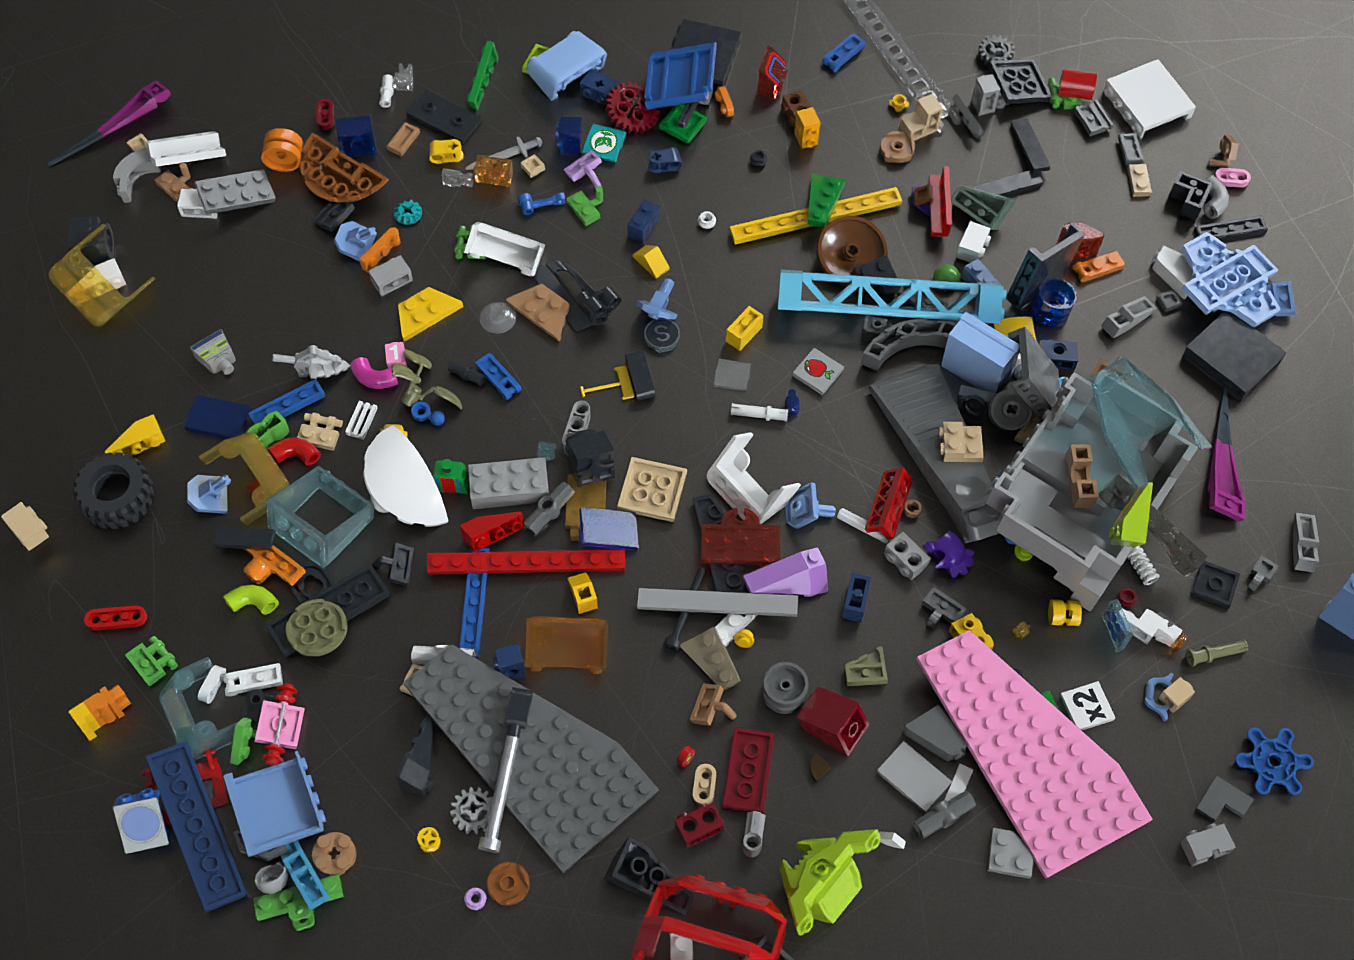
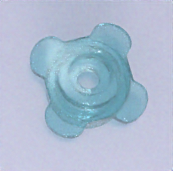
M541 441L538 444L539 451L537 452V457H545L546 460L554 459V451L557 449V445L553 442L549 444Z

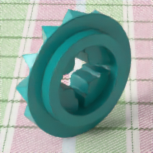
M412 199L408 202L404 200L403 203H398L397 207L394 208V217L401 224L409 225L416 223L422 216V208L418 202L415 203ZM404 209H405V210H411V213H409V212H406V213H405Z

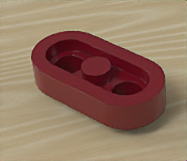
M321 99L316 103L317 126L322 130H328L334 125L333 102L329 99Z

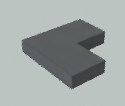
M1216 776L1195 810L1213 822L1217 819L1224 806L1240 817H1243L1254 799L1219 776Z

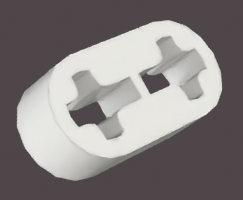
M217 665L212 667L199 690L198 700L208 704L212 702L224 680L225 668Z

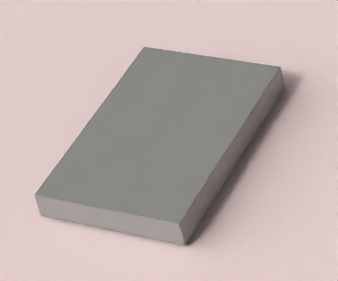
M904 741L876 772L924 813L928 811L952 783L949 778Z

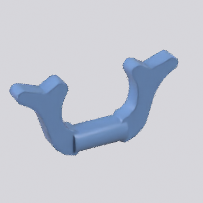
M1173 673L1163 678H1151L1146 684L1144 702L1147 707L1156 711L1163 721L1168 719L1167 710L1169 706L1158 705L1154 702V687L1159 684L1168 688L1172 684Z

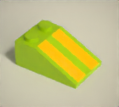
M1147 483L1135 491L1114 522L1113 527H1110L1109 538H1111V544L1133 548L1146 544L1153 483Z

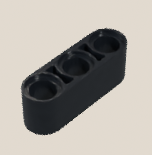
M644 351L625 354L626 365L636 401L654 398L655 390Z

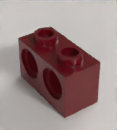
M712 802L699 805L696 811L691 813L684 812L680 814L677 820H675V828L685 848H689L724 831V823ZM708 815L711 816L714 820L710 823H706L703 821L702 818ZM690 824L694 826L695 829L691 832H687L684 830L683 827L685 825Z

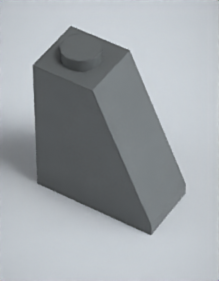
M939 705L906 724L903 730V734L947 762L952 759L956 761L962 758L968 746Z

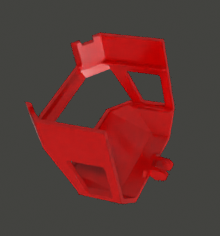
M697 874L693 876L683 875L659 881L641 924L631 954L632 960H644L645 955L653 957L661 931L749 957L748 960H778L786 934L787 920L772 900L760 893L754 895L747 893L745 889L740 887H727L725 883L720 881L710 882ZM686 888L718 899L719 904L728 902L732 908L742 905L762 911L771 916L777 927L778 934L772 953H768L752 942L667 916H658L663 900Z

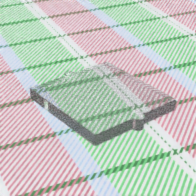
M719 359L717 370H715L714 386L746 391L748 380H750L751 364Z

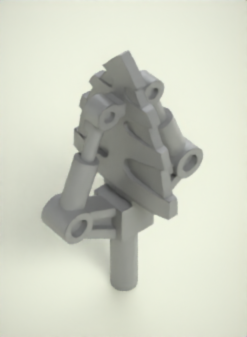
M311 345L308 349L296 353L295 356L272 354V361L294 364V368H296L301 378L308 377V374L311 379H317V377L329 378L331 375L335 374L336 376L342 370L344 372L350 367L345 360L342 361L336 354L333 355L325 349H318L315 345Z

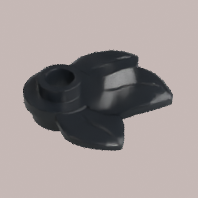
M258 689L251 690L246 695L245 706L241 709V719L248 718L251 719V722L254 720L258 724L263 700L279 702L275 699V696H266L263 691ZM254 696L260 697L258 703L252 702Z

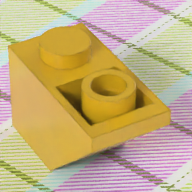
M587 573L567 578L578 613L581 614L598 609L597 597Z

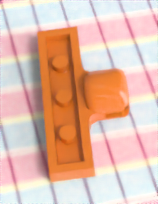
M274 545L272 550L244 549L253 556V559L244 567L243 571L251 581L258 585L270 574L275 573L293 586L306 573L302 566Z

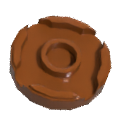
M504 862L495 866L491 870L486 883L488 893L493 901L505 906L515 905L522 901L527 895L530 886L528 873L522 866L513 862Z

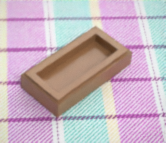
M404 123L386 146L387 150L403 156L419 135L420 129Z

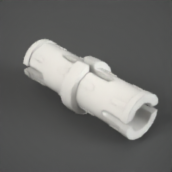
M391 75L383 76L382 86L380 87L381 98L379 104L384 108H388L391 105V96L393 95V78Z

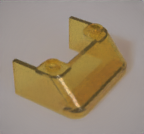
M252 432L226 439L199 456L207 465L221 455L227 459H232L241 454L261 484L252 493V501L256 508L240 517V520L246 525L288 499L292 494L290 483L260 438Z

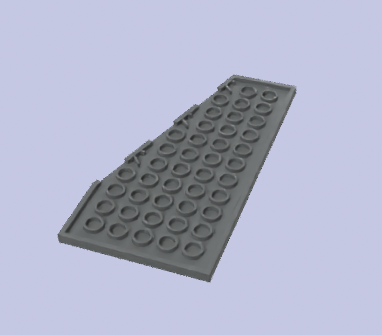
M451 644L406 679L403 685L495 792L509 727L505 726V719L513 687L528 689ZM533 692L526 729H521L505 806L558 869L564 873L657 794L659 789L618 742Z

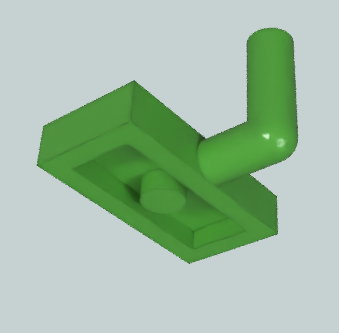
M601 186L596 187V198L589 201L582 190L567 198V203L585 226L600 219V213L595 206L603 202V188Z
M242 718L235 725L231 764L239 765L249 755L250 747L248 746V740L250 738L255 739L257 732L250 727L251 719Z

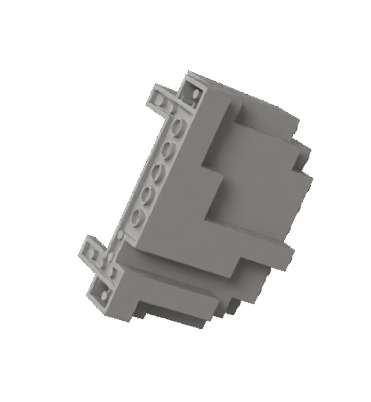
M1103 371L1100 377L1096 375L1092 383L1075 372L1070 378L1066 377L1060 386L1061 388L1056 394L1058 400L1052 410L1047 409L1042 417L1044 420L1042 424L1037 423L1033 429V437H1028L1022 445L1024 450L1016 453L1012 460L1013 462L1006 467L1000 478L998 476L995 477L986 494L989 496L986 504L1001 513L997 520L999 526L996 531L1054 567V570L1057 571L1054 579L1069 587L1074 592L1070 599L1080 601L1081 606L1088 611H1091L1133 548L1111 544V538H1109L1110 527H1113L1114 522L1135 491L1147 483H1153L1149 523L1198 449L1196 445L1177 435L1187 420ZM1071 444H1090L1093 463L1090 467L1091 480L1096 479L1099 498L1092 508H1073L1065 454Z

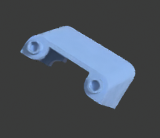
M573 31L566 39L537 57H532L528 61L526 71L552 101L558 97V91L566 89L568 83L588 70L595 69L598 71L602 69L607 53L602 47L581 32Z

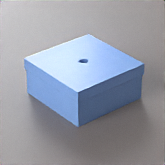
M965 312L957 325L949 333L941 366L977 389L998 393L1012 377L1020 352V344Z

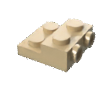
M943 422V427H939V439L943 441V443H940V454H943L944 462H983L981 426H963V422Z

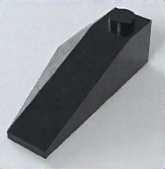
M629 836L614 856L604 879L651 901L659 881L675 878V876L666 868L667 866L662 861L658 860L648 846ZM684 888L670 895L668 899H664L662 906L686 916L694 894L689 889Z

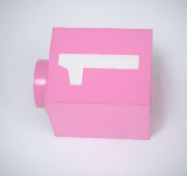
M403 342L385 344L388 368H391L394 363H400L407 367Z

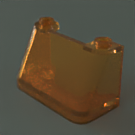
M528 617L526 622L525 667H530V671H542L543 667L590 669V673L601 674L603 670H607L609 619Z

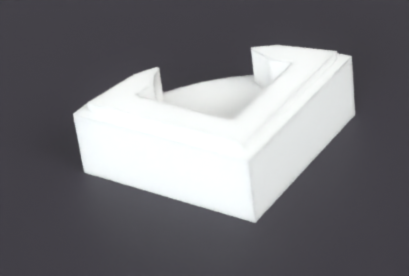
M879 832L881 843L904 849L906 842L894 832Z

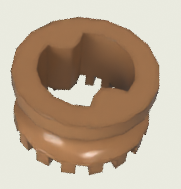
M908 500L904 506V515L907 518L915 519L920 515L922 506L917 500ZM911 506H915L917 510L911 512L908 510V508H911Z

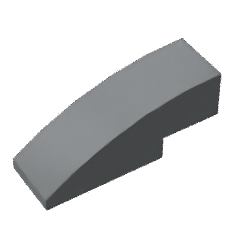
M1143 296L1123 305L1119 311L1107 316L1101 327L1112 338H1115L1140 323L1157 308Z
M1295 513L1293 526L1294 570L1315 572L1319 563L1317 551L1319 537L1315 515Z

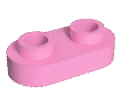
M1220 168L1215 173V177L1224 186L1246 187L1251 179L1249 172L1243 169Z

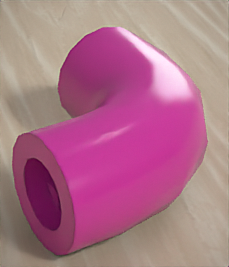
M365 357L357 358L350 364L355 377L368 388L383 389L398 385L397 378L392 377V367L376 371L371 368Z

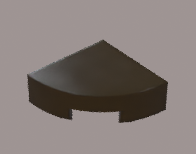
M817 752L813 756L810 765L814 781L817 783L831 769V766Z

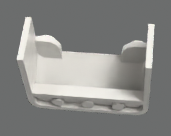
M476 222L472 226L464 253L468 254L470 252V256L478 259L480 256H486L516 266L521 269L522 274L534 276L545 244L481 222Z
M750 432L732 437L709 469L707 479L745 523L754 527L762 524L784 508L801 485L795 483L782 486L779 490L772 491L770 495L759 486L746 472V468L750 463V457L744 450V447L753 436Z

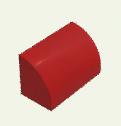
M1063 69L1059 81L1058 96L1092 100L1097 82V74Z

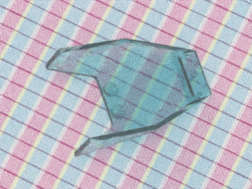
M1121 357L1090 378L1104 439L1135 490L1148 483L1140 451L1141 444L1172 424H1178L1188 432L1199 450L1212 447L1173 396L1126 357Z

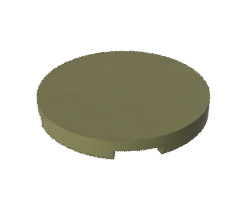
M314 599L299 605L286 623V636L290 645L297 652L306 656H321L333 651L342 643L347 633V619L343 610L338 605L324 601V599Z

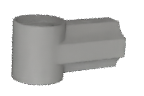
M753 811L747 813L742 851L750 858L758 856L762 847L766 815L761 812ZM754 842L757 844V847L751 848L747 843Z

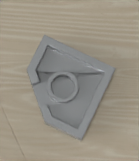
M993 828L991 832L988 871L1030 879L1033 866L1032 853L1014 831Z

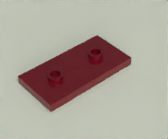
M734 727L722 802L723 809L764 813L774 733Z

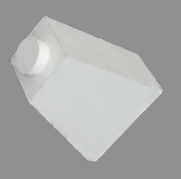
M1163 246L1160 252L1156 251L1152 259L1155 262L1152 269L1183 299H1186L1187 294L1181 288L1185 283L1192 280V270L1183 254Z

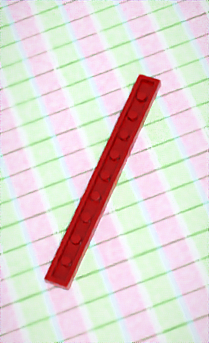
M625 550L428 553L427 558L428 575L625 571Z

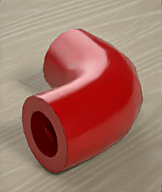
M296 437L285 438L267 448L270 456L277 464L288 457L295 456L300 458L306 466H310L316 463L321 456V453L314 445L305 439Z

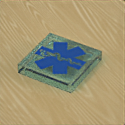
M1116 599L1109 603L1102 618L1116 652H1120L1125 649L1133 633L1121 604Z

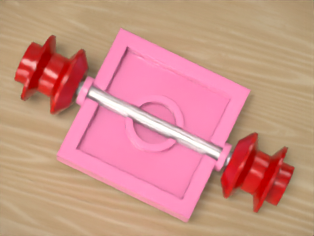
M286 683L277 687V691L280 694L276 695L275 699L279 703L263 700L254 741L269 744L264 747V750L268 753L263 755L262 759L266 761V764L273 766L283 762L280 754H284L285 750L282 747L297 748L305 709L288 705L295 702L296 699L292 695L296 694L297 690L293 685Z

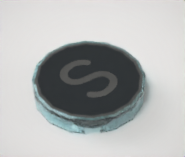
M658 318V320H652L646 325L644 341L649 348H653L655 351L667 352L674 349L679 343L680 329L672 320Z

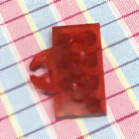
M734 508L725 514L721 524H702L701 563L773 564L781 560L780 526L760 525L757 515L747 508H744L746 519L743 521L735 518L738 510Z

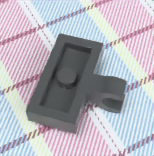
M935 587L930 590L922 601V605L934 612L926 624L932 629L937 625L941 617L952 624L961 619L966 612L965 607Z

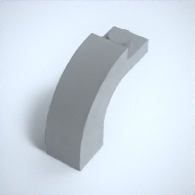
M146 148L126 156L114 171L113 180L117 187L118 196H121L124 203L131 202L132 185L139 176L147 173L161 172V166L152 164Z

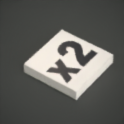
M1099 681L1060 694L1072 723L1081 731L1115 719Z

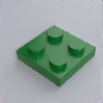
M675 105L659 124V129L689 144L707 122V117L694 111L685 128L678 127L677 121L685 105Z

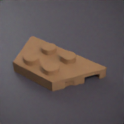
M540 284L506 299L507 304L557 341L561 340V332L566 322L565 318L570 309L569 303L545 285Z

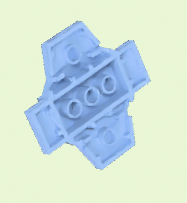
M1208 232L1184 244L1181 251L1192 270V280L1185 283L1181 289L1205 315L1220 309L1232 312L1251 326L1256 327L1281 310L1272 293L1266 291L1268 278L1275 275L1278 269L1255 245L1244 251L1239 249L1229 251L1225 248L1226 244Z

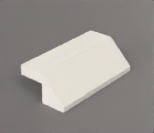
M214 131L144 141L150 160L155 166L226 156L225 149L220 147L218 133Z

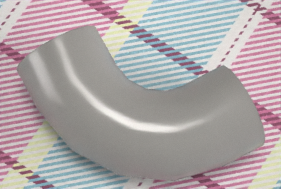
M1212 175L1207 179V181L1213 183L1208 193L1211 200L1204 205L1203 210L1208 218L1216 219L1228 207L1229 195L1222 182Z

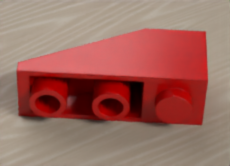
M521 512L476 517L460 525L462 540L473 552L524 528Z

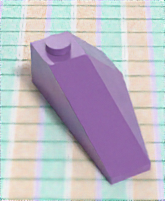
M818 547L799 552L742 577L749 593L803 594L805 597H811L828 592L826 563Z

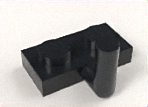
M395 543L392 548L391 557L379 556L372 563V567L374 570H377L383 564L390 565L387 581L407 586L409 584L414 548Z

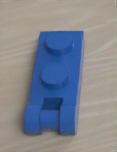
M853 33L826 54L822 59V63L825 66H830L833 72H837L840 66L865 47L866 42Z
M490 352L475 362V366L482 374L486 375V378L501 393L505 400L510 399L512 394L522 390L519 383ZM507 384L511 386L508 389L505 388Z

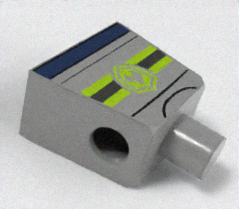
M221 329L190 347L194 357L213 374L221 370L226 375L233 372L234 367L232 363L236 359Z

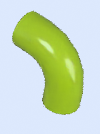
M257 585L240 586L223 596V599L233 612H236L245 605L252 604L262 614L266 615L273 612L279 604V601L272 593L264 587Z

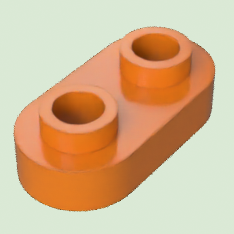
M718 87L715 97L717 102L721 104L722 115L725 114L726 117L734 116L733 104L726 87Z

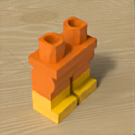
M116 685L109 691L104 686L100 689L101 693L94 694L68 711L89 741L97 736L94 731L106 723L113 722L117 716L119 719L123 717L124 713L122 710L131 704L119 685Z

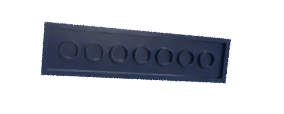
M187 741L145 756L156 787L160 790L162 803L204 912L207 913L246 897L247 892Z

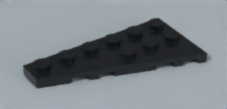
M712 494L694 497L692 502L715 591L749 593L742 577L761 568L741 536L734 530V526L728 521Z

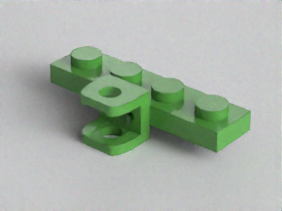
M339 874L320 879L330 897L327 901L344 897ZM297 886L274 894L254 898L255 913L258 921L288 913L297 931L314 925V911L309 909ZM307 918L305 923H300L301 919Z

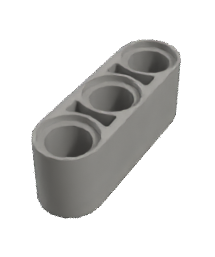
M577 401L572 408L562 438L563 451L566 455H568L566 452L567 440L575 433L586 430L588 427L590 406L586 401Z

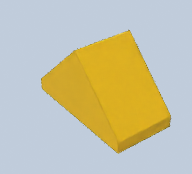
M645 245L633 254V258L655 279L669 270V266L658 246Z

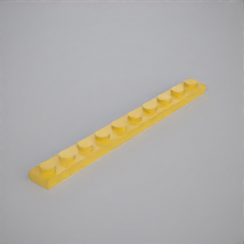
M897 187L839 200L828 222L844 216H857L902 205V199ZM809 208L730 226L729 231L734 244H739L811 227L808 225Z

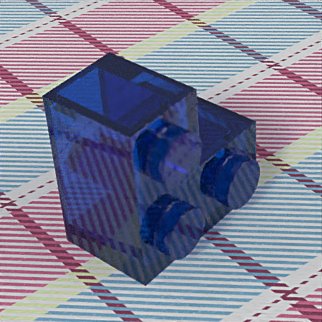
M561 117L559 119V124L556 126V146L560 148V155H581L582 117Z

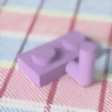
M592 150L564 169L566 175L573 182L587 174L595 189L601 186L592 169H595L602 161Z

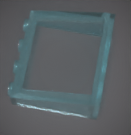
M317 466L266 501L268 528L274 529L278 536L322 568L329 565L374 519V504L370 500L362 497L356 490H352L343 481L338 480L329 471L324 470L320 466ZM318 489L355 514L326 536L295 514Z

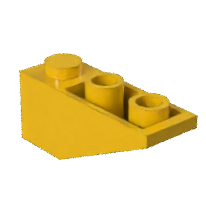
M150 415L134 422L105 453L139 454L143 450L156 447L165 442L155 416Z

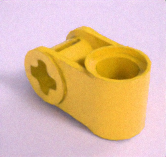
M434 140L430 142L429 160L432 163L459 162L463 159L461 143L458 140Z

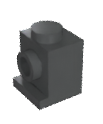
M866 315L862 339L873 340L881 335L884 330L890 327L887 324V319Z

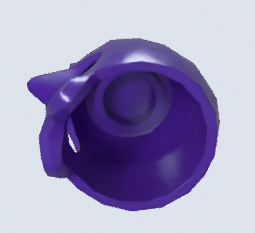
M948 531L937 541H928L926 545L922 546L924 550L932 553L938 559V564L935 568L948 569L951 577L955 578L958 573L965 575L968 572L966 567L973 565V560L970 557L974 555V551L965 549L961 540L952 531Z

